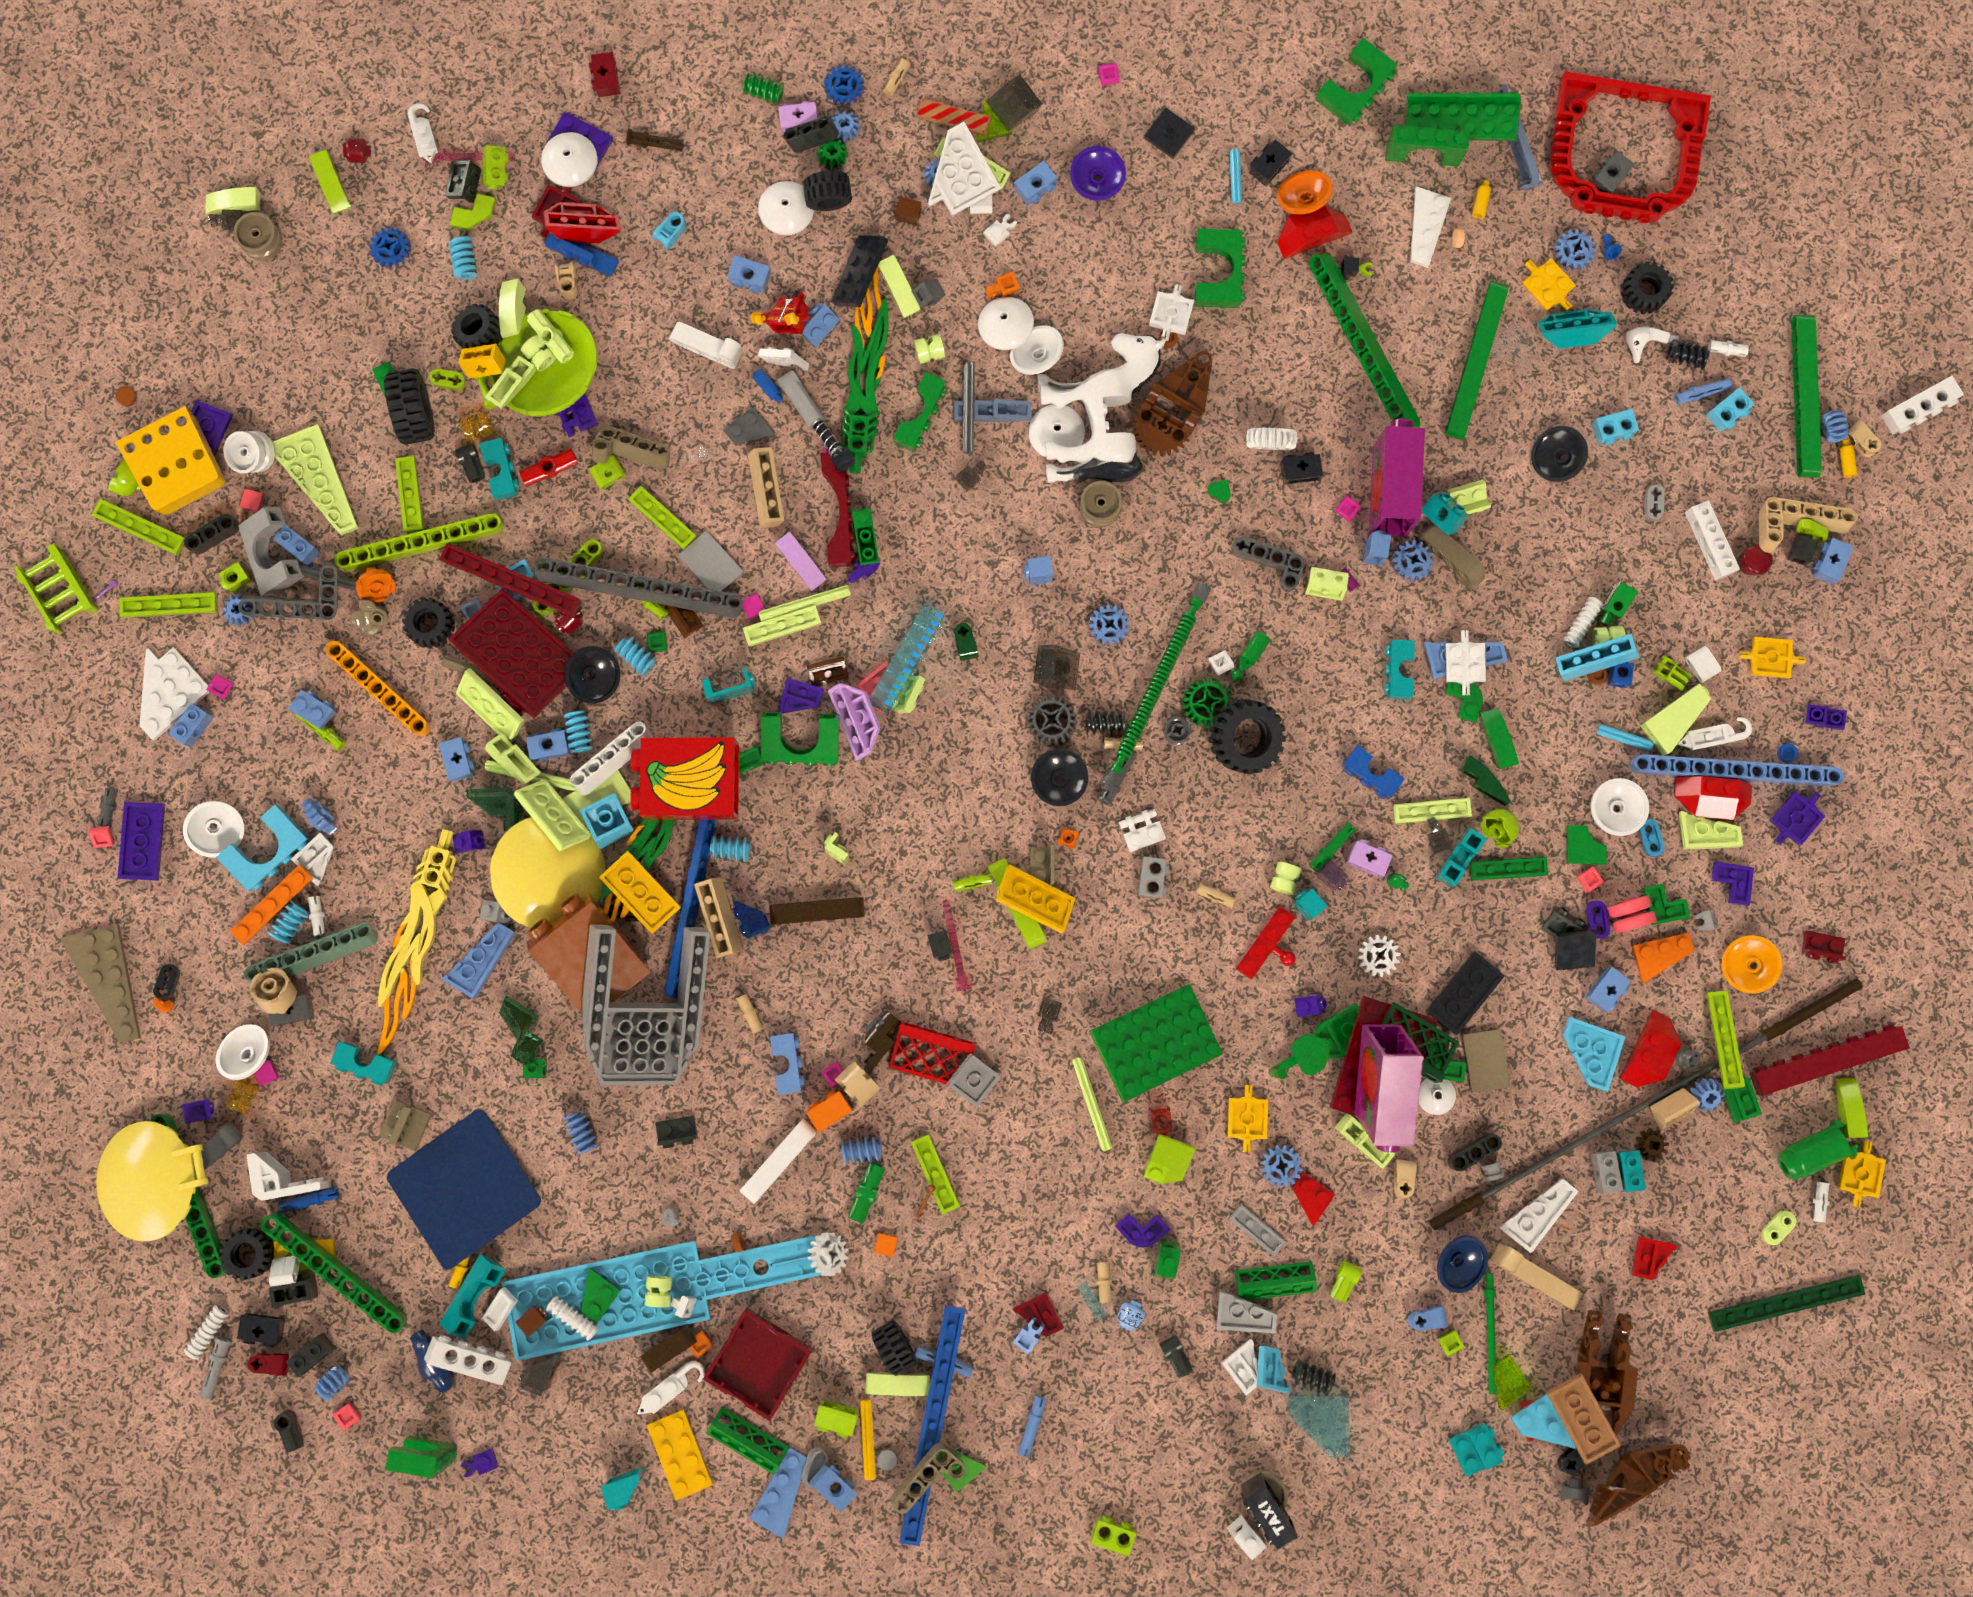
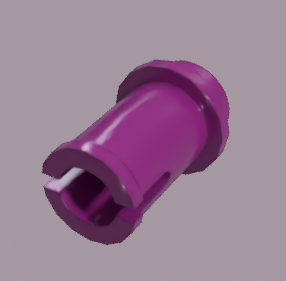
M1345 567L1340 572L1349 574L1347 588L1351 592L1360 584L1350 574V569L1347 570Z

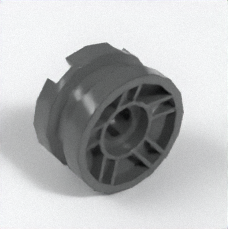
M1182 717L1171 718L1164 727L1163 734L1165 739L1173 745L1183 744L1191 734L1190 723ZM1175 728H1179L1181 733L1178 734L1173 731Z

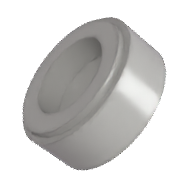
M891 1449L882 1450L877 1458L879 1467L883 1470L893 1469L897 1464L896 1453Z

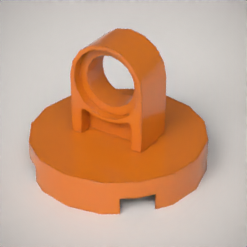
M367 567L364 568V574L359 577L355 587L360 599L380 603L387 600L386 596L390 593H394L396 585L388 571Z

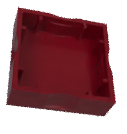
M746 1308L703 1377V1380L725 1394L737 1398L746 1407L771 1421L812 1353L813 1348L751 1309Z

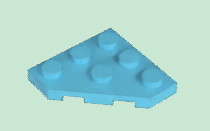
M1568 1017L1562 1036L1586 1084L1608 1092L1625 1036Z
M1547 1394L1510 1417L1522 1436L1576 1449Z

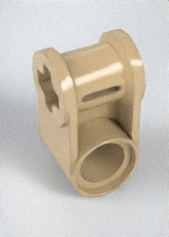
M571 261L570 264H555L558 287L562 296L567 300L574 299L578 294L577 273L574 261ZM572 286L570 290H564L566 287Z
M1857 421L1848 429V436L1845 440L1849 439L1850 445H1853L1861 456L1868 458L1880 450L1882 445L1880 439L1873 434L1864 422Z
M1395 1160L1394 1192L1397 1196L1408 1198L1413 1195L1417 1171L1416 1161ZM1405 1183V1187H1408V1191H1405L1403 1194V1191L1400 1190V1186H1404Z

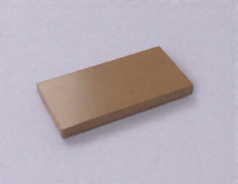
M1581 1373L1546 1392L1586 1465L1621 1446Z

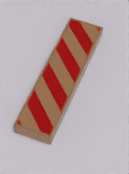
M922 98L916 114L917 118L949 127H955L965 122L971 133L986 136L992 120L990 116Z

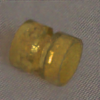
M485 411L474 414V418L466 417L459 420L461 430L468 443L478 440L479 436L484 438L493 435V430Z
M234 1080L231 1087L232 1094H228L224 1106L237 1112L248 1114L253 1104L251 1099L256 1097L259 1087L244 1080Z

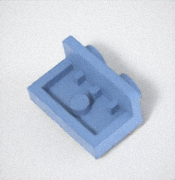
M820 303L815 304L810 309V318L806 321L803 333L801 334L813 347H817L840 321L825 304Z
M301 690L288 709L322 730L331 716L337 715L333 710L334 706L327 701L320 702L317 700L318 696L311 691L306 693Z

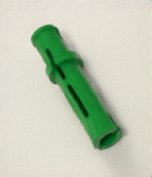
M1347 822L1325 848L1319 850L1320 853L1315 859L1309 863V866L1314 871L1319 872L1328 860L1331 861L1336 851L1356 831L1354 827L1351 828L1352 825Z

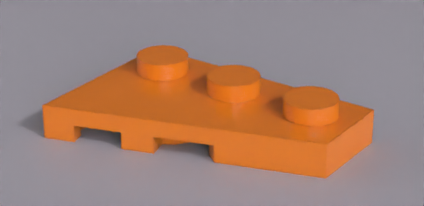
M1690 932L1632 946L1642 983H1645L1694 952Z

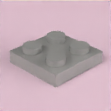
M970 1053L947 1082V1085L978 1107L1001 1076Z

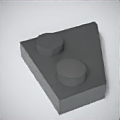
M753 407L723 430L735 446L776 436Z

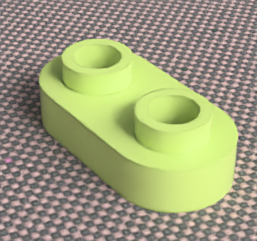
M1789 1211L1778 1212L1763 1228L1761 1232L1763 1241L1770 1245L1781 1243L1796 1225L1794 1214ZM1785 1218L1789 1219V1223L1787 1225L1784 1223ZM1772 1232L1776 1233V1237L1774 1239H1772L1771 1237Z

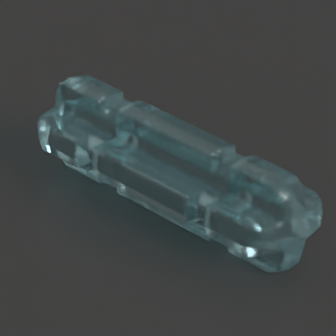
M1085 1283L1079 1287V1291L1082 1295L1084 1294L1085 1297L1083 1298L1090 1311L1094 1312L1092 1315L1095 1320H1102L1106 1314L1103 1309H1100L1101 1305L1094 1292L1091 1293L1092 1288L1089 1283Z

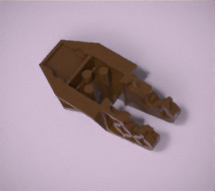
M1588 1310L1578 1352L1576 1375L1579 1373L1583 1375L1617 1436L1632 1413L1635 1404L1638 1368L1629 1364L1631 1345H1629L1628 1333L1631 1329L1633 1330L1630 1314L1618 1313L1608 1358L1606 1359L1608 1361L1607 1368L1599 1367L1600 1364L1597 1358L1601 1341L1598 1338V1331L1603 1326L1604 1319L1602 1318L1601 1311Z
M1675 1444L1620 1455V1460L1614 1463L1609 1473L1606 1486L1602 1484L1597 1485L1589 1510L1590 1514L1585 1522L1587 1526H1597L1651 1494L1658 1487L1674 1478L1671 1470L1677 1472L1680 1469L1684 1471L1690 1468L1688 1460L1691 1457L1688 1449L1681 1444Z

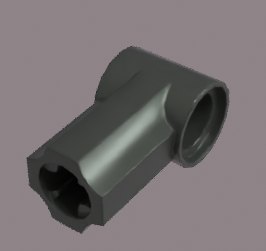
M470 443L455 449V454L459 463L464 468L468 481L476 483L484 479L485 475L479 463V455L474 444Z
M1177 1335L1159 1343L1178 1378L1184 1377L1193 1371Z
M292 1410L283 1411L276 1416L273 1422L274 1428L280 1434L286 1453L304 1446L296 1424L297 1416ZM282 1417H286L289 1420V1425L283 1424Z

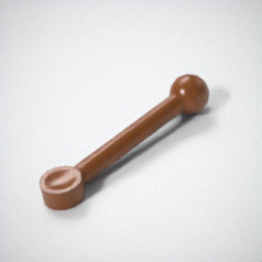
M934 1185L928 1186V1192L914 1219H919L931 1193L935 1191Z

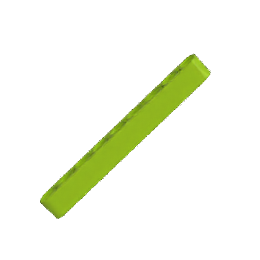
M487 514L344 550L337 553L335 563L342 570L350 572L445 548L447 543L457 545L496 535L503 531L504 523L496 514ZM497 520V526L491 528V522ZM479 525V530L472 532L473 526ZM456 530H461L458 537H453V533ZM442 534V539L435 542V537ZM424 539L421 546H416L418 540ZM405 544V548L402 551H398L399 545ZM386 548V549H387L386 554L383 555V556H380V555H379L380 551H381L382 549ZM368 553L367 559L361 561V556ZM345 558H349L347 565L342 563Z

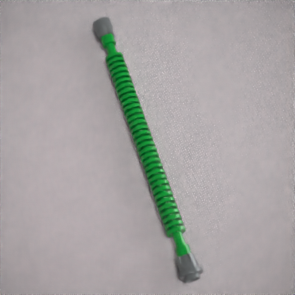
M1197 583L1191 596L1190 609L1188 613L1184 612L1176 630L1168 643V647H1166V651L1159 662L1160 664H1158V668H1156L1147 690L1139 703V707H1137V711L1132 718L1133 720H1131V724H1129L1126 730L1127 733L1124 734L1116 751L1118 758L1115 764H1112L1103 780L1099 782L1102 785L1101 789L1106 792L1117 791V784L1123 769L1122 765L1125 759H1130V755H1132V751H1134V747L1137 745L1136 742H1138V738H1140L1143 732L1142 729L1145 728L1149 716H1151V712L1158 701L1157 699H1159L1164 689L1163 686H1165L1187 641L1186 639H1188V635L1191 633L1194 622L1197 620L1195 613L1197 609H1200L1202 603H1205L1211 591V588L1203 583Z

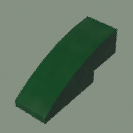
M1471 755L1467 756L1459 771L1475 780L1471 787L1503 806L1508 805L1510 799L1494 774L1480 761Z

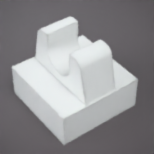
M682 1296L681 1299L673 1298L670 1306L677 1309L675 1315L681 1318H690L697 1299L692 1296Z

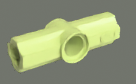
M536 309L527 316V321L538 334L540 342L548 346L560 363H565L574 356V351L563 339L562 332L551 324L540 309Z

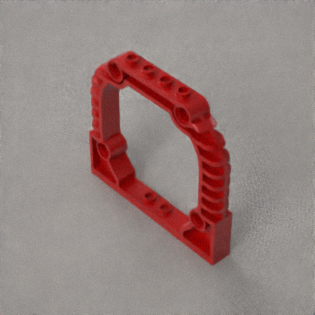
M1564 71L1559 83L1549 160L1550 172L1554 182L1560 187L1564 195L1571 198V206L1576 210L1583 211L1585 214L1598 213L1602 214L1603 217L1616 216L1622 220H1638L1640 223L1657 222L1664 213L1671 212L1684 204L1696 187L1702 144L1706 136L1711 95ZM1598 92L1617 95L1623 99L1636 98L1641 102L1654 101L1668 104L1667 111L1677 124L1673 131L1674 136L1678 141H1681L1676 181L1673 189L1668 194L1653 193L1646 199L1599 192L1592 182L1578 179L1572 168L1571 160L1575 125L1585 115L1587 103L1595 99ZM1578 196L1584 197L1585 201L1579 199ZM1652 208H1655L1658 213L1654 212Z

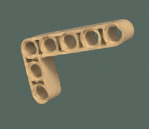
M1770 497L1759 511V545L1764 552H1774L1783 540V524L1797 526L1798 521L1801 519L1813 520L1831 532L1847 533L1857 521L1858 515L1854 510Z
M1498 1244L1489 1260L1573 1311L1583 1295L1579 1290L1525 1259L1521 1253L1503 1244Z

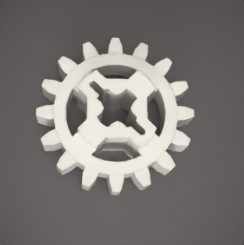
M1375 935V940L1371 937L1367 938L1369 943L1362 942L1361 944L1364 946V949H1358L1362 955L1358 956L1357 959L1363 961L1360 967H1366L1365 973L1372 971L1371 976H1375L1378 973L1379 977H1383V972L1386 975H1390L1389 969L1396 970L1394 964L1400 963L1396 957L1400 956L1401 953H1396L1395 951L1398 945L1392 946L1394 940L1386 941L1387 936H1383L1380 939L1379 935ZM1381 943L1383 946L1376 948L1373 944ZM1389 950L1391 952V959L1388 956ZM1383 951L1381 955L1383 959L1375 961L1377 958L1375 953ZM1367 953H1369V955H1370V961H1369V962H1368V960H1367ZM1382 964L1385 968L1376 969L1375 966Z
M827 1232L815 1236L816 1241L810 1242L813 1248L808 1249V1252L811 1253L808 1260L813 1261L810 1266L816 1267L815 1272L821 1273V1276H834L835 1273H840L841 1267H846L844 1260H848V1257L845 1256L848 1249L843 1247L846 1242H840L841 1236H835V1233Z

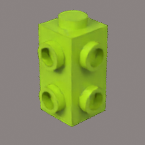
M490 145L483 147L482 186H487L489 190H499V187H503L507 183L508 173L505 172V164L508 163V153H506V147Z

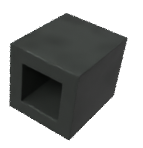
M1807 534L1794 538L1787 560L1804 566L1811 563L1818 541Z

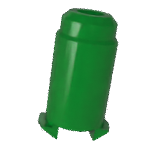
M1832 1120L1829 1127L1787 1146L1785 1150L1779 1152L1777 1161L1787 1178L1797 1180L1801 1177L1806 1178L1848 1157L1851 1160L1856 1159L1858 1144L1850 1147L1845 1136L1840 1131L1845 1124Z

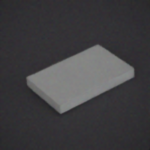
M707 531L701 534L678 555L707 589L723 592L744 574V571Z

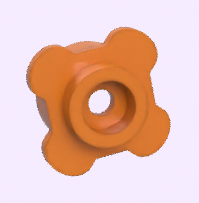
M1064 827L1061 829V837L1057 842L1060 846L1065 845L1069 849H1074L1079 833Z

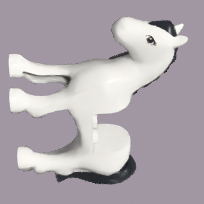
M1118 333L1113 338L1111 344L1114 351L1120 354L1127 363L1114 369H1105L1092 374L1087 380L1082 382L1061 383L1050 379L1046 374H1037L1041 405L1053 404L1058 408H1062L1073 401L1082 400L1092 431L1090 440L1077 447H1065L1058 445L1054 441H1045L1047 460L1057 459L1060 463L1067 461L1081 462L1078 465L1067 468H1059L1054 464H1047V483L1055 481L1067 482L1072 479L1077 484L1088 479L1123 483L1135 479L1143 471V464L1136 454L1134 434L1126 432L1108 433L1109 423L1105 421L1107 407H1116L1129 403L1131 396L1155 376L1161 364V349L1164 347L1166 339L1158 341L1151 334L1133 336Z

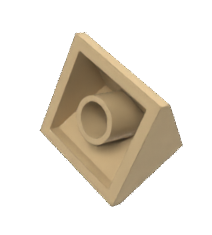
M1682 1088L1650 1106L1661 1131L1693 1113L1700 1102Z

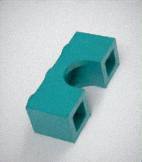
M502 438L479 443L483 461L486 465L498 464L501 466L499 475L488 479L493 498L496 501L519 496L517 490L520 489L518 479H514L513 476L515 466L508 454H511L509 444L505 443Z
M1391 640L1389 645L1385 647V656H1388V664H1385V675H1388V682H1385L1384 693L1387 694V699L1411 700L1413 698L1414 678L1403 677L1399 672V665L1403 662L1411 663L1414 660L1415 641Z
M1472 828L1466 830L1435 878L1450 888L1456 887L1466 872L1467 865L1478 854L1487 838Z
M338 1041L330 1064L335 1065L336 1070L345 1073L349 1070L354 1072L353 1076L360 1079L368 1077L372 1079L371 1083L380 1086L383 1083H390L398 1061L382 1055H375L372 1063L364 1066L359 1060L362 1048Z

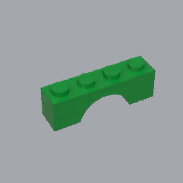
M925 372L917 388L918 394L925 404L922 414L913 421L901 422L893 438L894 444L912 452H915L916 448L920 449L924 441L922 436L931 427L932 422L930 419L939 410L940 405H938L940 398L944 399L948 390L946 388V381Z

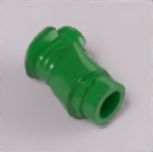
M1392 873L1387 878L1389 887L1400 888L1401 891H1405L1409 887V883L1406 882L1407 878L1401 874Z

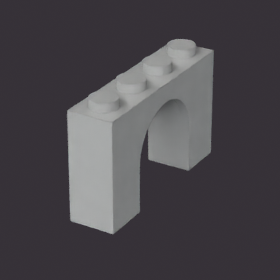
M263 507L238 525L261 596L278 595L303 578L297 560H281L273 565L269 557L268 544L272 534L286 525L280 507Z

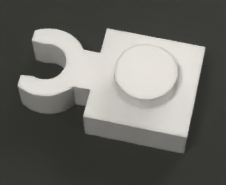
M1009 214L1004 216L1001 224L996 220L983 232V235L995 247L1009 236L1007 230H1012L1017 225L1016 221L1012 224L1007 223V220L1010 219Z

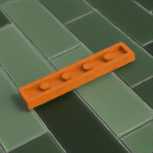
M299 864L230 932L242 945H245L290 900L298 895L314 877L302 864Z

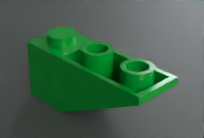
M871 508L852 511L861 566L880 563Z

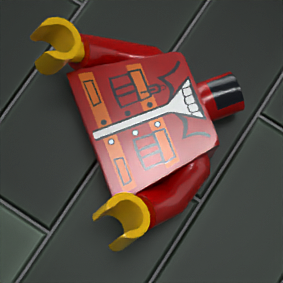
M795 290L792 297H781L770 312L763 314L761 312H754L750 314L752 323L758 325L766 323L775 333L802 334L806 321L810 318V310L803 302L804 294Z

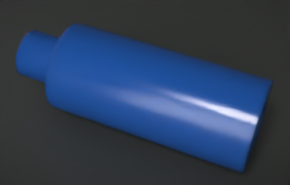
M763 369L756 371L752 378L771 400L775 399L778 404L783 401V397L780 395L782 391Z

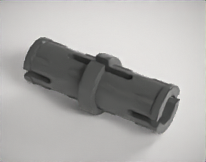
M105 788L103 803L99 807L101 812L98 826L111 825L113 811H116L114 806L118 792L117 789Z

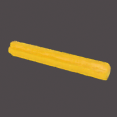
M864 1399L860 1401L864 1479L870 1481L876 1478L872 1401Z

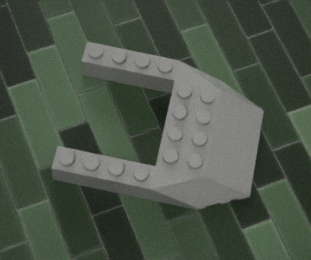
M590 924L582 999L584 1047L599 1084L676 1085L681 1077V1072L689 1064L688 1060L699 1047L710 932L703 927H684L676 1003L609 1002L616 929L610 925Z

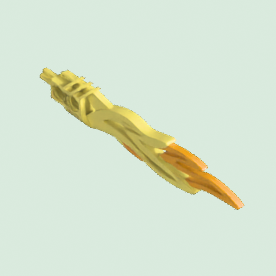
M443 829L438 846H431L426 849L421 864L416 867L418 873L413 877V880L416 881L410 887V912L395 936L393 947L396 948L385 966L380 983L378 1006H384V1026L378 1054H382L387 1049L397 1031L403 991L402 1019L404 1020L407 1019L411 1012L417 985L422 984L423 961L435 938L436 915L444 901H447V890L450 891L451 889L450 880L453 882L454 879L452 872L456 857L453 855L454 852L448 851L454 834L452 831ZM439 853L443 854V861L441 863L436 861V856ZM436 872L438 878L436 881L432 882L430 879L431 873ZM424 884L438 888V890L429 895ZM423 909L422 931L413 940ZM411 958V994L409 1000V975L405 966ZM400 977L394 1001V1021L391 1032L388 1035L391 1019V994Z

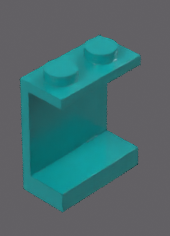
M746 667L742 668L746 683L715 692L713 683L709 678L701 680L707 700L710 704H715L755 692L754 686H757L752 671L748 672Z

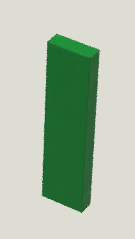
M1547 856L1469 862L1471 881L1549 876Z

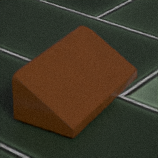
M668 605L664 607L668 610L669 617L684 638H687L703 627V624L693 610Z
M844 656L807 665L811 685L814 686L849 678Z

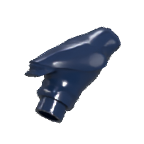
M420 1330L410 1337V1341L413 1344L412 1348L417 1358L418 1371L424 1380H430L434 1384L437 1391H449L454 1385L450 1370L426 1363L424 1357L432 1339L429 1335H426L424 1330Z

